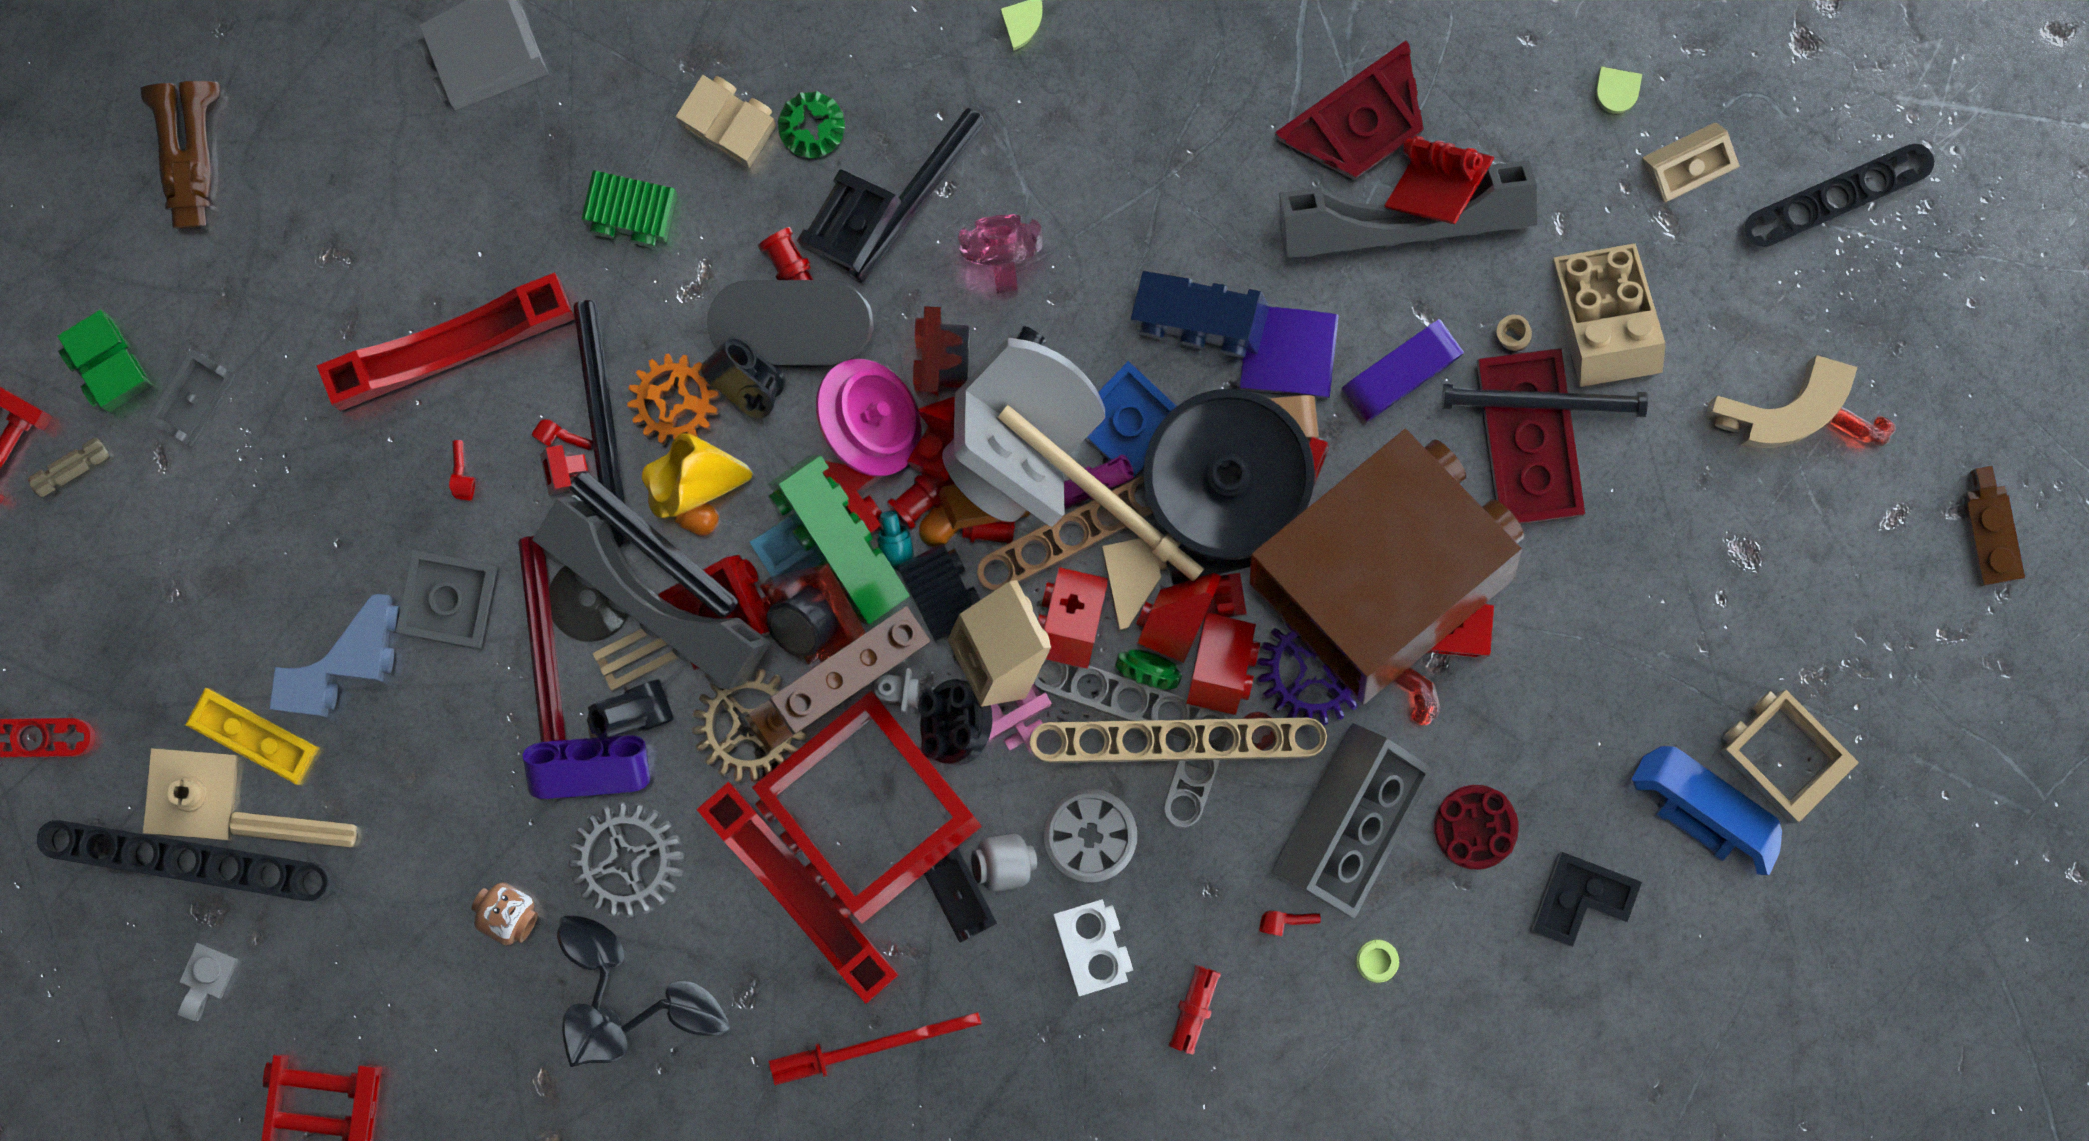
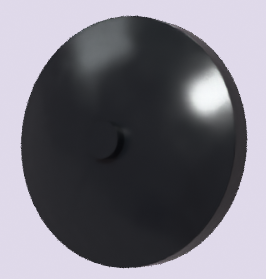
M1218 389L1204 392L1187 399L1175 407L1155 430L1144 462L1146 497L1155 519L1163 530L1184 548L1196 554L1220 560H1237L1251 557L1254 551L1308 508L1314 487L1315 470L1312 451L1297 421L1284 408L1271 399L1240 389Z

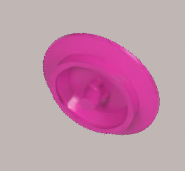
M851 359L833 367L822 379L816 397L818 424L826 443L833 453L850 468L869 476H888L902 470L909 464L907 460L921 439L922 428L920 414L917 412V404L904 382L890 369L871 360Z

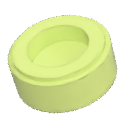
M1371 940L1363 944L1358 950L1355 959L1356 968L1360 975L1368 981L1376 983L1385 982L1391 979L1397 972L1399 956L1396 949L1390 943L1383 940Z

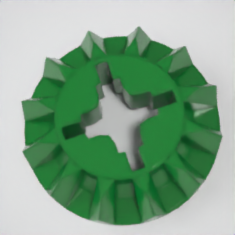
M818 91L799 92L797 96L785 102L778 117V130L782 142L792 153L804 158H819L829 154L839 145L845 131V120L842 110L833 98ZM805 109L812 113L814 119L828 117V119L823 120V123L818 125V140L814 139V136L810 134L808 129L794 131V129L799 128V125L805 123Z
M1132 649L1128 652H1120L1115 665L1125 677L1131 678L1137 683H1143L1149 687L1153 686L1162 690L1178 688L1183 677L1173 662L1143 650Z

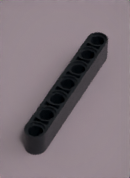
M52 820L45 823L37 834L39 850L45 856L53 859L311 902L322 901L328 898L335 887V878L332 871L318 863L61 820ZM64 828L69 835V843L64 850L59 852L52 844V837L58 829ZM105 835L110 839L111 851L105 858L100 859L94 852V843L100 836ZM147 842L152 846L153 858L149 864L142 866L137 862L136 850L140 844ZM189 849L194 853L196 863L190 872L184 873L179 869L177 859L182 851ZM231 856L237 862L238 871L232 879L225 880L219 872V865L224 858ZM273 863L280 871V878L275 886L269 888L262 882L261 872L266 865ZM312 870L317 871L322 878L320 890L313 895L308 894L303 887L304 876Z

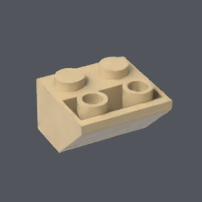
M1017 580L1007 582L960 613L948 638V642L981 707L1026 699L1051 649L1049 636L1041 628L1033 612L1032 603L1024 595Z

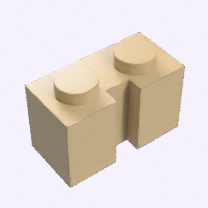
M702 75L676 115L678 124L750 169L776 128L774 118L770 116L772 110L754 98H751L749 102L740 100L734 96L737 90L736 87L723 78L715 76L712 81Z

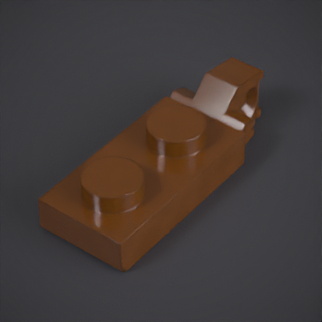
M1993 466L1975 468L1970 471L1974 491L1966 493L1967 503L1964 504L1979 584L1980 586L2024 579L2025 574L2010 498L2007 495L2005 486L1997 487Z

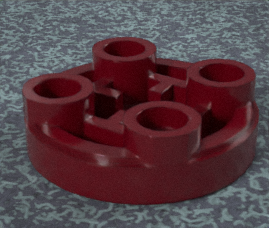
M1468 785L1452 791L1440 802L1433 818V836L1438 849L1450 862L1465 869L1480 870L1499 864L1512 853L1518 838L1519 823L1513 805L1502 792L1484 785Z

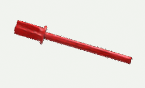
M979 1012L825 1053L821 1052L820 1044L817 1043L815 1044V1049L768 1062L775 1086L821 1073L823 1077H827L826 1065L978 1026L982 1023Z

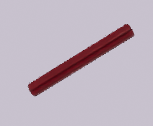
M526 536L519 539L518 545L541 742L565 740L566 737L546 560L543 553L544 548L533 541L534 536Z

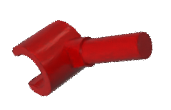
M549 419L541 420L532 432V436L547 447L551 446L556 437L589 451L593 443L590 439L567 432L568 430L562 429Z
M455 440L452 441L454 467L449 480V488L456 499L471 501L475 493L476 478L464 476L463 441Z
M1266 911L1262 915L1259 931L1282 936L1285 924H1320L1321 916L1320 913L1287 914L1278 911Z

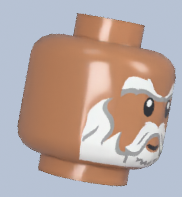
M505 882L494 885L490 890L483 888L477 894L471 910L476 912L475 928L505 946L511 945L516 941L522 943L531 933L538 918V913L534 911V900Z

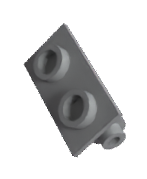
M907 668L905 677L893 675L879 677L874 684V691L882 703L901 706L902 714L908 716V708L917 707L920 682L918 679H912V670Z

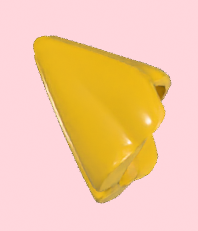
M679 434L672 442L670 451L666 455L644 467L642 481L648 489V504L652 513L659 518H665L668 516L674 517L701 506L748 482L753 474L745 463L692 434Z

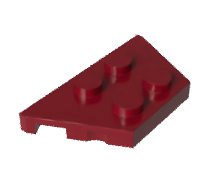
M1405 40L1275 132L1277 140L1356 180L1403 147L1408 138L1412 139L1414 136L1420 135L1424 127L1421 110L1418 106V91L1416 79L1413 76L1409 43Z

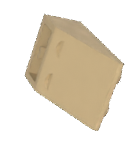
M1636 243L1554 257L1553 263L1570 353L1580 387L1663 373L1665 340Z

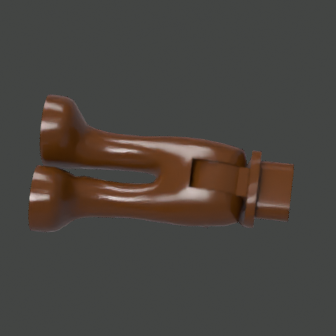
M213 81L179 82V91L178 86L173 83H159L140 87L142 101L152 109L155 118L159 147V173L163 192L167 200L165 209L171 210L172 227L175 229L206 226L205 208L210 207V201L204 198L209 197L211 186V163L206 133V110L209 104L220 98V83ZM179 92L186 135V147L184 150L180 149L177 131L178 110L176 106Z

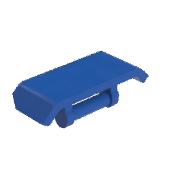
M1660 746L1643 756L1632 777V781L1636 790H1656L1666 797L1656 812L1658 817L1664 821L1666 819L1713 851V855L1721 861L1725 860L1735 846L1753 858L1758 875H1770L1781 850L1782 829L1776 816L1676 747Z

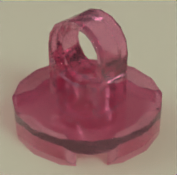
M995 215L976 220V229L972 231L966 230L965 227L961 229L958 241L962 257L975 264L993 265L997 294L1018 292L1015 262L1034 256L1042 249L1044 241L1040 223L1033 218L1030 224L1021 223L1020 215Z

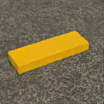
M208 688L204 689L185 724L296 785L301 783L319 750V747Z

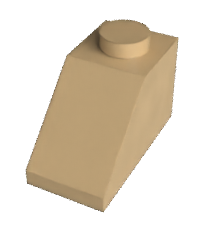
M1141 538L1102 546V555L1107 578H1109L1108 583L1119 632L1128 630L1161 579L1160 570L1167 569L1166 562L1163 563L1151 553L1153 548Z

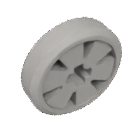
M1082 789L1063 797L1050 811L1044 827V845L1051 862L1061 873L1080 882H1100L1117 875L1131 860L1137 844L1136 822L1129 808L1115 795L1099 789ZM1088 823L1097 825V833L1103 835L1101 843L1094 842L1093 848L1085 847L1084 839L1078 837L1080 828L1087 829Z

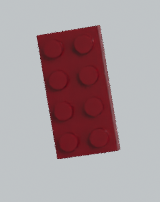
M1562 348L1481 358L1476 361L1480 389L1568 393ZM1483 406L1496 500L1502 503L1515 516L1519 524L1584 516L1585 507L1571 410Z

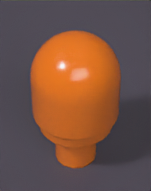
M705 503L677 515L675 522L680 524L679 527L693 534L705 536L711 534L717 528L719 515L711 504Z
M942 504L937 508L934 507L919 525V536L930 547H936L942 543L945 545L959 531V529H952Z

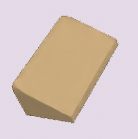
M1718 123L1708 125L1643 157L1645 166L1664 202L1672 200L1740 167L1728 131Z

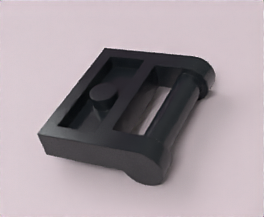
M839 169L833 179L835 183L833 189L808 230L803 229L796 241L814 253L824 255L859 272L901 200L896 194ZM853 193L844 210L842 211L841 215L839 216L838 220L836 221L835 225L828 234L827 238L824 239V234L826 233L827 229L829 228L830 224L832 223L833 219L835 218L836 214L838 213L848 194Z

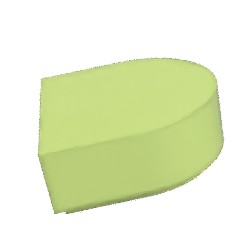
M1601 67L1595 91L1599 106L1611 114H1621L1631 109L1639 96L1642 74Z

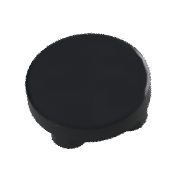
M959 679L947 680L939 684L932 692L927 691L923 693L919 698L921 750L927 758H932L945 764L964 765L980 755L991 734L992 708L991 705L980 706L968 681Z

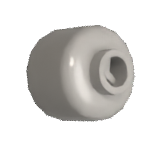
M1016 833L985 837L978 844L977 850L972 851V871L978 884L983 883L985 888L991 892L1022 888L1029 882L1031 871L1037 869V857L1034 847L1032 845L1027 846L1023 838Z

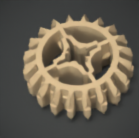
M758 669L755 681H750L749 678L746 684L731 689H722L710 683L711 689L717 693L716 697L712 700L707 695L701 694L699 700L708 705L709 708L707 712L702 710H694L693 712L695 718L705 720V726L693 727L692 733L694 735L706 734L707 737L706 740L696 745L697 750L705 751L712 748L713 752L705 759L706 764L711 766L721 759L723 762L719 767L718 774L722 776L728 773L731 766L735 767L734 780L737 782L742 781L744 770H750V779L753 783L759 782L758 769L764 768L767 775L773 770L771 764L777 761L780 765L785 761L782 756L786 751L793 754L798 750V748L790 745L792 739L806 740V734L799 731L768 753L756 735L751 736L749 732L747 736L740 734L743 723L740 721L741 718L735 710L738 709L745 716L755 709L743 708L734 699L733 695L743 691H759L772 697L779 692L776 689L780 685L782 678L776 674L771 678L769 684H765L766 671L764 669ZM724 705L733 717L734 724L732 730L719 744L715 723L717 714L721 706ZM752 741L756 742L767 755L757 760H740L730 756L728 753L740 744Z

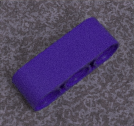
M1438 319L1353 378L1341 389L1365 423H1367L1460 358L1464 351L1441 319Z
M635 735L614 736L602 741L597 737L539 742L528 746L522 754L528 792L538 799L634 792L645 788L651 779L645 741Z

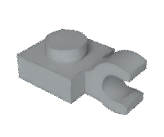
M196 942L180 980V983L191 988L185 996L177 1015L198 1022L209 995L222 999L239 959Z

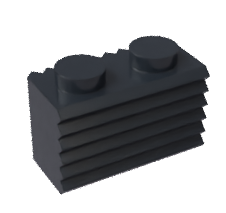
M942 543L897 565L936 644L949 638L960 613L981 600L974 586L968 589L965 588L959 574L966 570L955 548L947 552Z

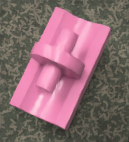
M1034 684L1026 699L1015 701L1019 708L1005 716L998 704L991 705L993 720L988 742L1015 727L1018 732L1004 739L1009 751L1024 743L1031 753V734L1036 727L1043 723L1039 719L1025 727L1023 722L1051 707L1052 704L1047 694L1041 695Z

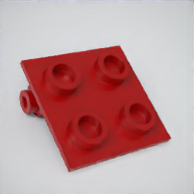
M1414 136L1412 139L1408 138L1404 143L1403 150L1409 156L1411 162L1384 206L1387 209L1455 225L1492 164L1494 157L1478 153L1476 149L1470 147L1461 149L1457 148L1453 143L1445 144L1439 140L1434 143L1426 141L1422 136Z

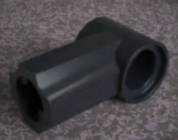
M659 679L633 687L622 695L592 704L588 707L587 723L591 733L598 736L600 741L636 729L639 732H644L674 720L661 682Z

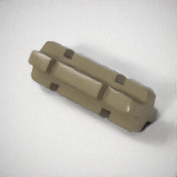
M93 438L82 445L83 449L80 451L74 449L47 466L48 470L42 471L41 469L28 478V482L34 493L39 497H44L55 490V485L62 486L89 470L90 464L97 465L109 457V453L103 442L98 438Z

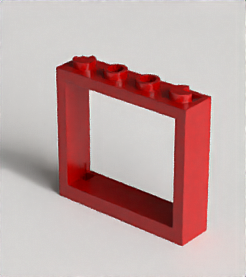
M872 691L868 692L783 761V763L752 786L753 790L761 798L755 803L759 811L770 824L775 819L780 822L785 829L780 834L782 840L795 855L801 850L811 861L805 866L809 874L820 887L827 882L836 893L830 898L836 908L845 918L853 914L861 924L982 827ZM873 719L953 818L855 896L776 796L868 721Z

